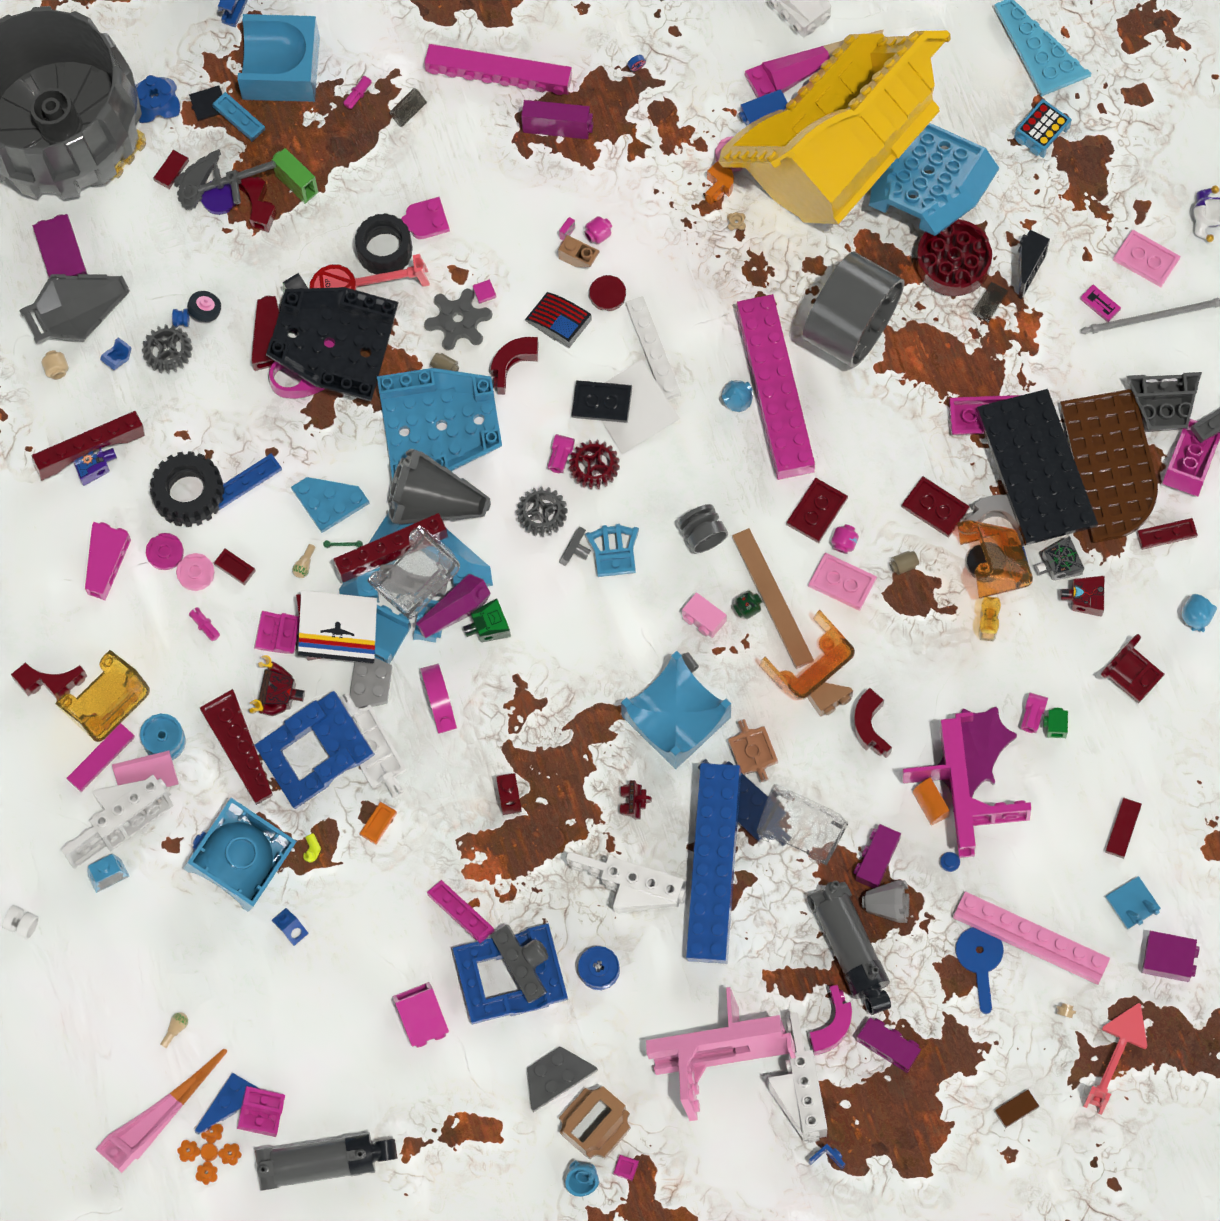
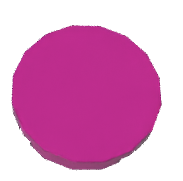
M161 533L149 540L145 553L148 562L154 568L170 570L182 561L184 549L177 536L171 533Z

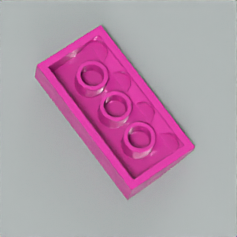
M1021 395L950 398L949 409L952 435L984 434L976 408Z

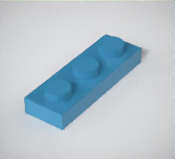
M226 92L213 103V108L251 141L255 140L265 130L263 124Z

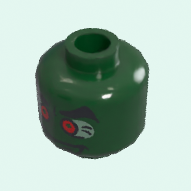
M748 590L735 598L733 607L740 618L749 619L761 611L760 604L763 602L758 593L753 594Z

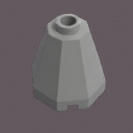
M897 880L866 891V895L862 897V907L866 908L867 913L898 923H907L906 917H909L910 899L909 894H905V889H908L907 882L905 880Z

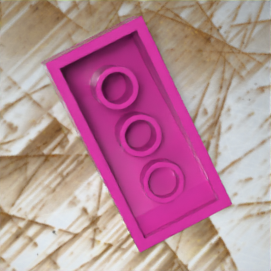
M1190 419L1188 428L1183 429L1162 484L1199 497L1220 440V433L1200 443L1190 429L1198 421Z

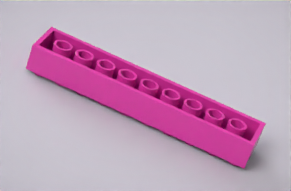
M774 294L737 301V314L777 479L815 473V461Z

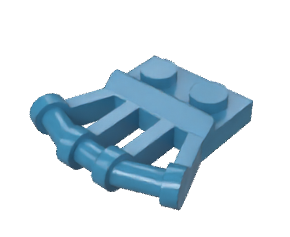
M620 524L610 527L602 525L601 528L584 534L595 553L598 577L636 573L633 549L639 532L638 527L630 528ZM621 533L631 535L628 548H623ZM608 534L617 535L618 549L610 550ZM603 535L605 550L600 551L594 539Z

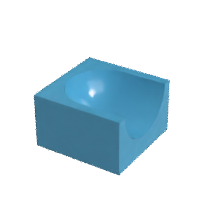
M243 14L244 62L242 73H238L237 79L242 99L315 102L320 42L316 16Z
M230 798L183 869L188 873L197 874L214 883L240 903L244 910L249 912L297 841L233 798Z

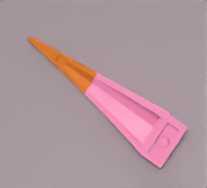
M222 1049L171 1093L139 1116L110 1133L96 1148L97 1152L123 1173L135 1159L138 1160L225 1056L227 1050Z

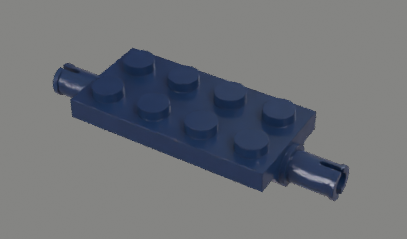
M707 759L703 761V763L710 764ZM728 761L725 765L733 764L730 761ZM741 772L738 823L758 842L765 836L772 835L782 846H785L787 844L786 841L789 842L791 836L779 827V822L786 813Z

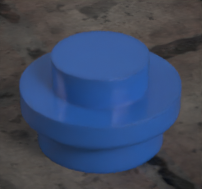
M953 852L945 853L941 857V867L948 872L956 871L960 866L959 856Z

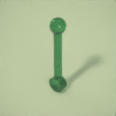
M326 540L323 542V546L326 549L331 546H356L359 548L363 546V542L358 540L357 542L330 543V541Z

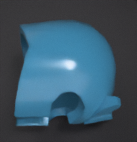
M1192 594L1182 608V618L1187 625L1192 627V631L1204 632L1205 627L1210 624L1218 608L1202 595Z

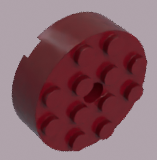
M958 219L936 236L928 232L923 234L918 245L917 270L923 282L935 292L947 296L966 295L978 289L987 279L992 262V249L989 238L981 228L969 221Z

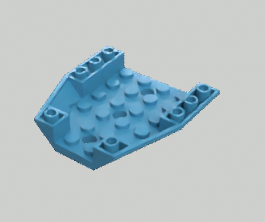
M929 123L904 153L874 183L871 189L869 206L886 213L890 205L920 218L919 229L936 236L976 207L999 171V166L985 147ZM941 146H946L949 149H942ZM930 170V171H932L933 173H932V174H927V173H925L924 171ZM909 195H915L917 198H910Z
M437 368L377 376L392 480L401 458L407 457L406 452L409 449L422 451L441 466H445L450 471H453L502 447L491 376ZM482 417L484 422L482 424H475L474 419ZM439 423H445L447 425V428L445 430H439L437 429V425ZM402 429L410 431L407 436L399 434Z

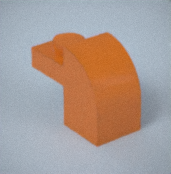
M718 160L707 171V180L713 184L705 192V201L710 205L714 201H719L723 194L729 197L734 187V175L731 168L722 167Z

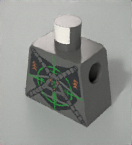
M1070 536L1046 549L1042 555L1044 562L1035 565L1038 575L1049 572L1051 579L1054 581L1083 575L1084 566Z

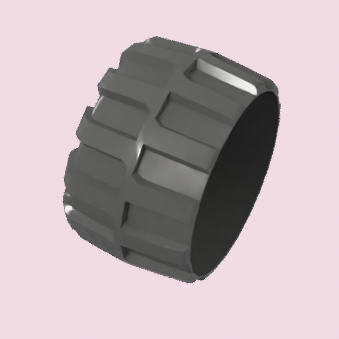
M51 6L33 7L27 12L13 16L8 14L0 18V181L3 182L10 179L23 195L37 199L42 193H56L57 196L64 199L80 196V191L84 187L105 184L117 174L115 166L118 162L124 161L133 153L139 140L136 125L142 115L133 73L109 34L98 31L91 18L77 11L68 13L53 10Z

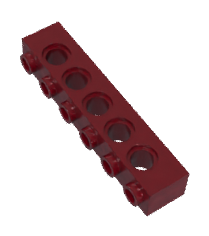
M437 513L333 558L335 567L344 583L381 565L390 563L447 538V529L440 514Z

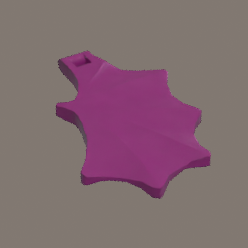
M993 707L986 712H973L972 722L961 723L970 797H973L974 792L983 782L988 781L992 785L995 784L992 773L994 764L1000 753L1009 743L1017 738L1015 732L1010 731L1002 724L997 707ZM964 708L961 711V713L971 712ZM943 757L937 765H944ZM950 779L942 780L948 786L951 793Z

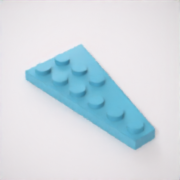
M1003 0L994 5L1041 97L1091 77V72L1088 69H1084L1076 58L1067 53L1066 49L1047 31L1045 32L1036 20L1033 21L1014 0Z

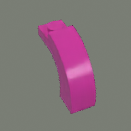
M439 663L420 668L438 733L457 729Z
M838 985L831 986L829 990L835 1010L833 1022L824 1029L809 1033L814 1056L827 1053L836 1048L849 1031L852 1006L851 1002L843 1004L845 996L843 990L839 991Z

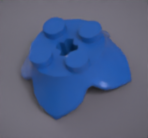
M149 75L146 79L136 84L142 113L139 119L140 123L151 122L157 115H161L164 118L179 116L180 102L175 94L177 86L173 80Z

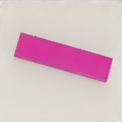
M120 723L66 779L82 792L135 738V735Z
M442 880L427 892L428 896L479 943L494 932V928Z

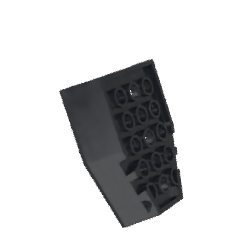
M346 287L285 289L274 333L270 339L266 355L316 387L371 401L399 302ZM296 331L298 336L292 338L288 335V332ZM330 340L334 343V346L326 347L324 342ZM367 350L371 355L363 357L360 352Z

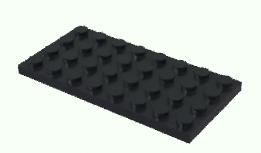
M1044 389L978 406L976 408L977 415L1025 546L1097 527L1098 522L1049 390Z

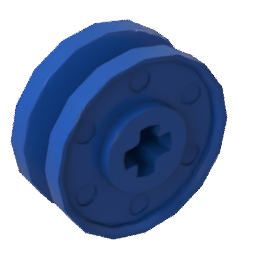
M595 946L582 954L578 963V971L581 981L587 987L602 991L616 983L620 974V965L617 956L612 950L606 947ZM598 965H602V969L604 970L600 969V972H596L595 967H598Z

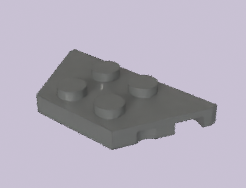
M561 1046L529 1066L527 1073L533 1113L597 1072V1067Z

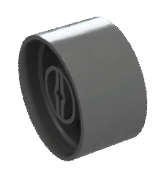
M855 251L849 253L839 263L819 293L806 320L803 339L852 368L858 366L872 350L889 323L901 298L905 283L904 279Z

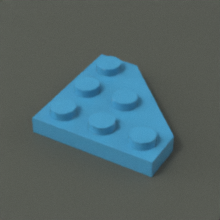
M306 477L291 486L292 491L321 533L370 504L359 486Z

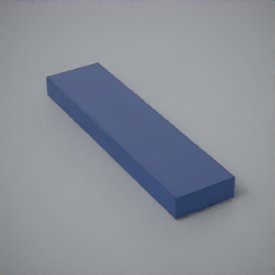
M272 453L223 484L224 494L222 496L224 500L218 505L220 510L282 470V467Z

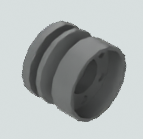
M705 504L689 511L678 522L684 536L688 537L687 541L694 553L708 551L722 543L728 536V531L723 522L717 521L719 515L711 504Z

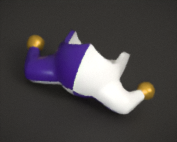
M1216 185L1212 186V188L1198 191L1196 195L1197 203L1194 207L1196 219L1195 235L1206 239L1208 242H1212L1214 236L1212 234L1208 235L1205 229L1208 226H1220V198L1208 197L1212 193L1216 194L1219 192V187Z

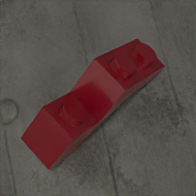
M249 176L241 179L242 183L238 185L239 189L247 195L252 203L251 227L269 233L277 213L272 203L263 201L267 192L266 182L260 177L253 178Z
M25 662L11 676L28 697L31 694H36L41 689V686L44 685L58 701L60 698L68 696L70 690L75 686H80L85 681L87 674L80 665L65 673L46 674L33 669Z

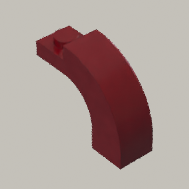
M538 337L514 339L506 343L496 353L491 365V376L494 377V388H497L498 395H505L507 373L513 365L522 361L538 362Z
M869 688L861 696L855 709V735L866 751L873 746L872 749L876 754L887 758L891 754L892 747L874 731L871 723L874 715L883 707L884 699Z

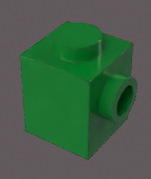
M1058 707L1048 710L1047 716L1043 718V727L1047 728V738L1066 739L1068 734V710Z

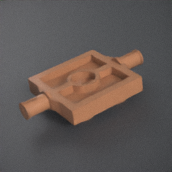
M743 719L742 722L740 720L738 724L741 733L728 739L737 765H740L741 772L744 775L757 772L761 782H764V779L767 781L768 777L765 769L777 764L778 759L765 726L758 729H748L746 720Z

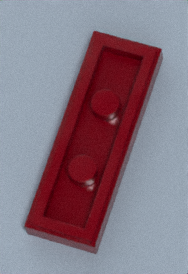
M1193 518L1137 530L1142 550L1193 539L1198 536Z
M1123 797L1105 853L1124 859L1142 803Z

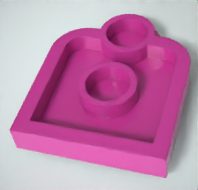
M440 197L411 204L406 210V215L401 218L416 239H425L450 232Z

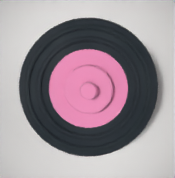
M197 291L189 298L187 308L190 315L196 320L211 322L219 316L221 302L211 292Z

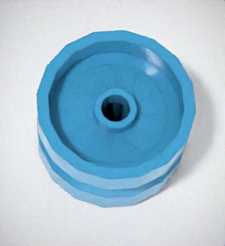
M162 713L152 715L141 727L140 738L148 755L170 751L171 758L174 760L183 752L186 743L185 734L181 724L173 716Z

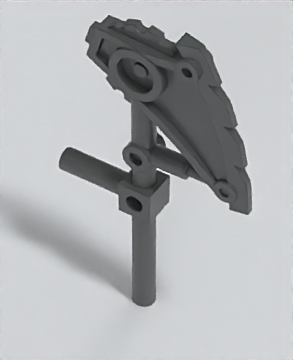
M220 149L213 151L206 157L204 156L197 160L195 164L190 165L185 172H182L174 180V186H179L177 191L178 201L181 202L182 207L186 210H192V208H196L198 201L202 200V195L205 191L214 188L221 189L224 185L230 184L234 204H240L238 184L242 183L241 179L276 168L275 161H270L241 172L232 170L226 172V177L221 178L220 169L217 165L221 152ZM213 170V181L206 183L210 173Z

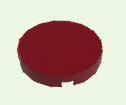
M603 275L591 284L590 300L596 308L602 311H614L624 304L626 287L618 277Z

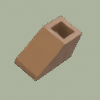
M569 235L565 237L558 249L559 259L574 267H591L600 253L599 250Z
M825 682L808 692V700L820 717L824 714L826 716L830 715L836 710L835 707L840 704L845 705L852 700L851 697H853L852 688Z

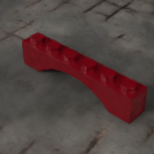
M133 411L31 455L33 465L42 481L58 474L70 463L91 451L109 445L130 443L144 437V427L137 412Z

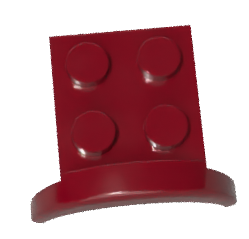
M1136 634L1101 672V676L1104 679L1108 677L1137 703H1140L1165 675L1134 648L1141 639L1139 634Z

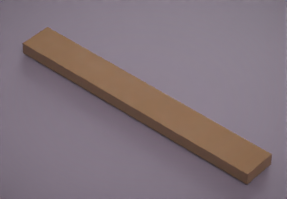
M750 528L732 535V539L795 668L798 669L814 662Z

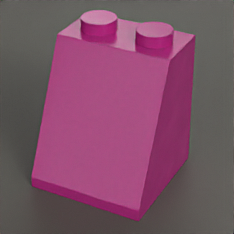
M430 982L392 996L412 1047H422L427 1044V1041L442 1039L446 1037V1033H449Z

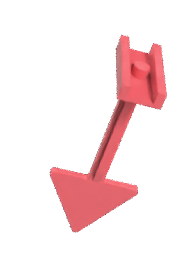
M1140 1003L1119 1015L1102 1028L1103 1031L1118 1037L1119 1042L1100 1085H1097V1087L1092 1086L1083 1106L1087 1108L1090 1103L1099 1107L1098 1114L1102 1115L1111 1094L1108 1093L1107 1087L1127 1042L1142 1049L1147 1048Z

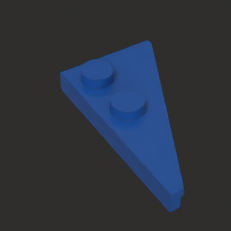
M232 1073L198 1124L195 1133L199 1135L202 1132H206L211 1129V1126L236 1114L241 1109L246 1086L260 1088Z

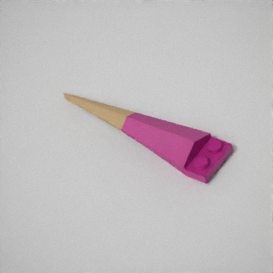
M878 30L868 34L883 33L884 30ZM844 40L762 62L761 65L746 70L744 75L757 98L779 89L784 93L820 70L821 65L833 56V51L841 47Z

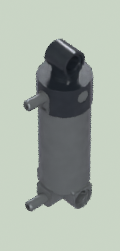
M833 881L828 883L824 889L807 895L809 906L812 912L817 914L844 973V978L853 998H864L866 1009L870 1015L891 1008V1001L887 992L882 989L890 984L889 978L850 897L852 894L848 885L844 881L841 883Z
M370 1133L287 1147L255 1150L260 1191L338 1177L375 1173L376 1161L398 1159L395 1139L373 1143Z

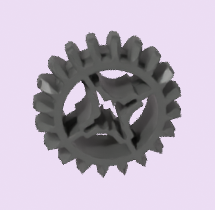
M166 324L164 329L158 326V331L156 332L151 329L152 335H146L147 341L142 343L144 346L142 348L143 358L147 361V365L152 366L154 371L158 369L161 374L164 370L168 374L172 369L174 372H177V367L183 369V363L188 364V358L192 356L190 351L193 350L191 339L187 338L188 334L183 332L180 327L176 329L174 325L170 329ZM178 341L182 344L180 352L176 349ZM155 346L159 350L157 357L153 355V349Z
M542 486L539 488L540 491H536L533 487V493L527 491L526 497L521 496V502L517 504L519 508L516 510L519 516L518 522H522V528L527 527V533L533 531L534 536H537L538 532L541 533L542 537H544L545 532H548V535L551 536V530L558 532V526L563 527V521L567 520L565 515L568 513V509L565 508L567 506L566 501H562V495L557 496L558 492L556 490L551 493L550 487L546 491L543 490ZM542 500L550 501V503H544ZM536 502V506L527 512L529 506ZM539 506L541 507V510H544L545 517L543 516V513L541 514L539 512ZM557 511L556 516L549 521L548 517ZM535 520H539V521H541L542 523H536V522H534V521H535Z

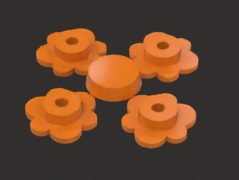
M217 1123L211 1126V1129L201 1134V1137L206 1139L208 1143L201 1150L197 1147L195 1141L190 1142L188 1140L182 1141L181 1147L177 1149L182 1162H187L188 1160L193 1162L195 1157L200 1154L202 1159L207 1161L203 1166L199 1165L197 1167L198 1172L195 1175L196 1180L202 1181L204 1185H208L209 1182H215L218 1179L216 1174L218 1169L209 1161L215 1160L219 1155L223 1164L229 1163L234 1166L242 1156L239 1151V1145L236 1143L231 1145L225 1144L224 1149L218 1152V1148L214 1143L222 1138L221 1133L224 1128L221 1124Z

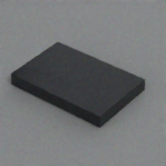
M576 380L572 418L628 423L632 385Z

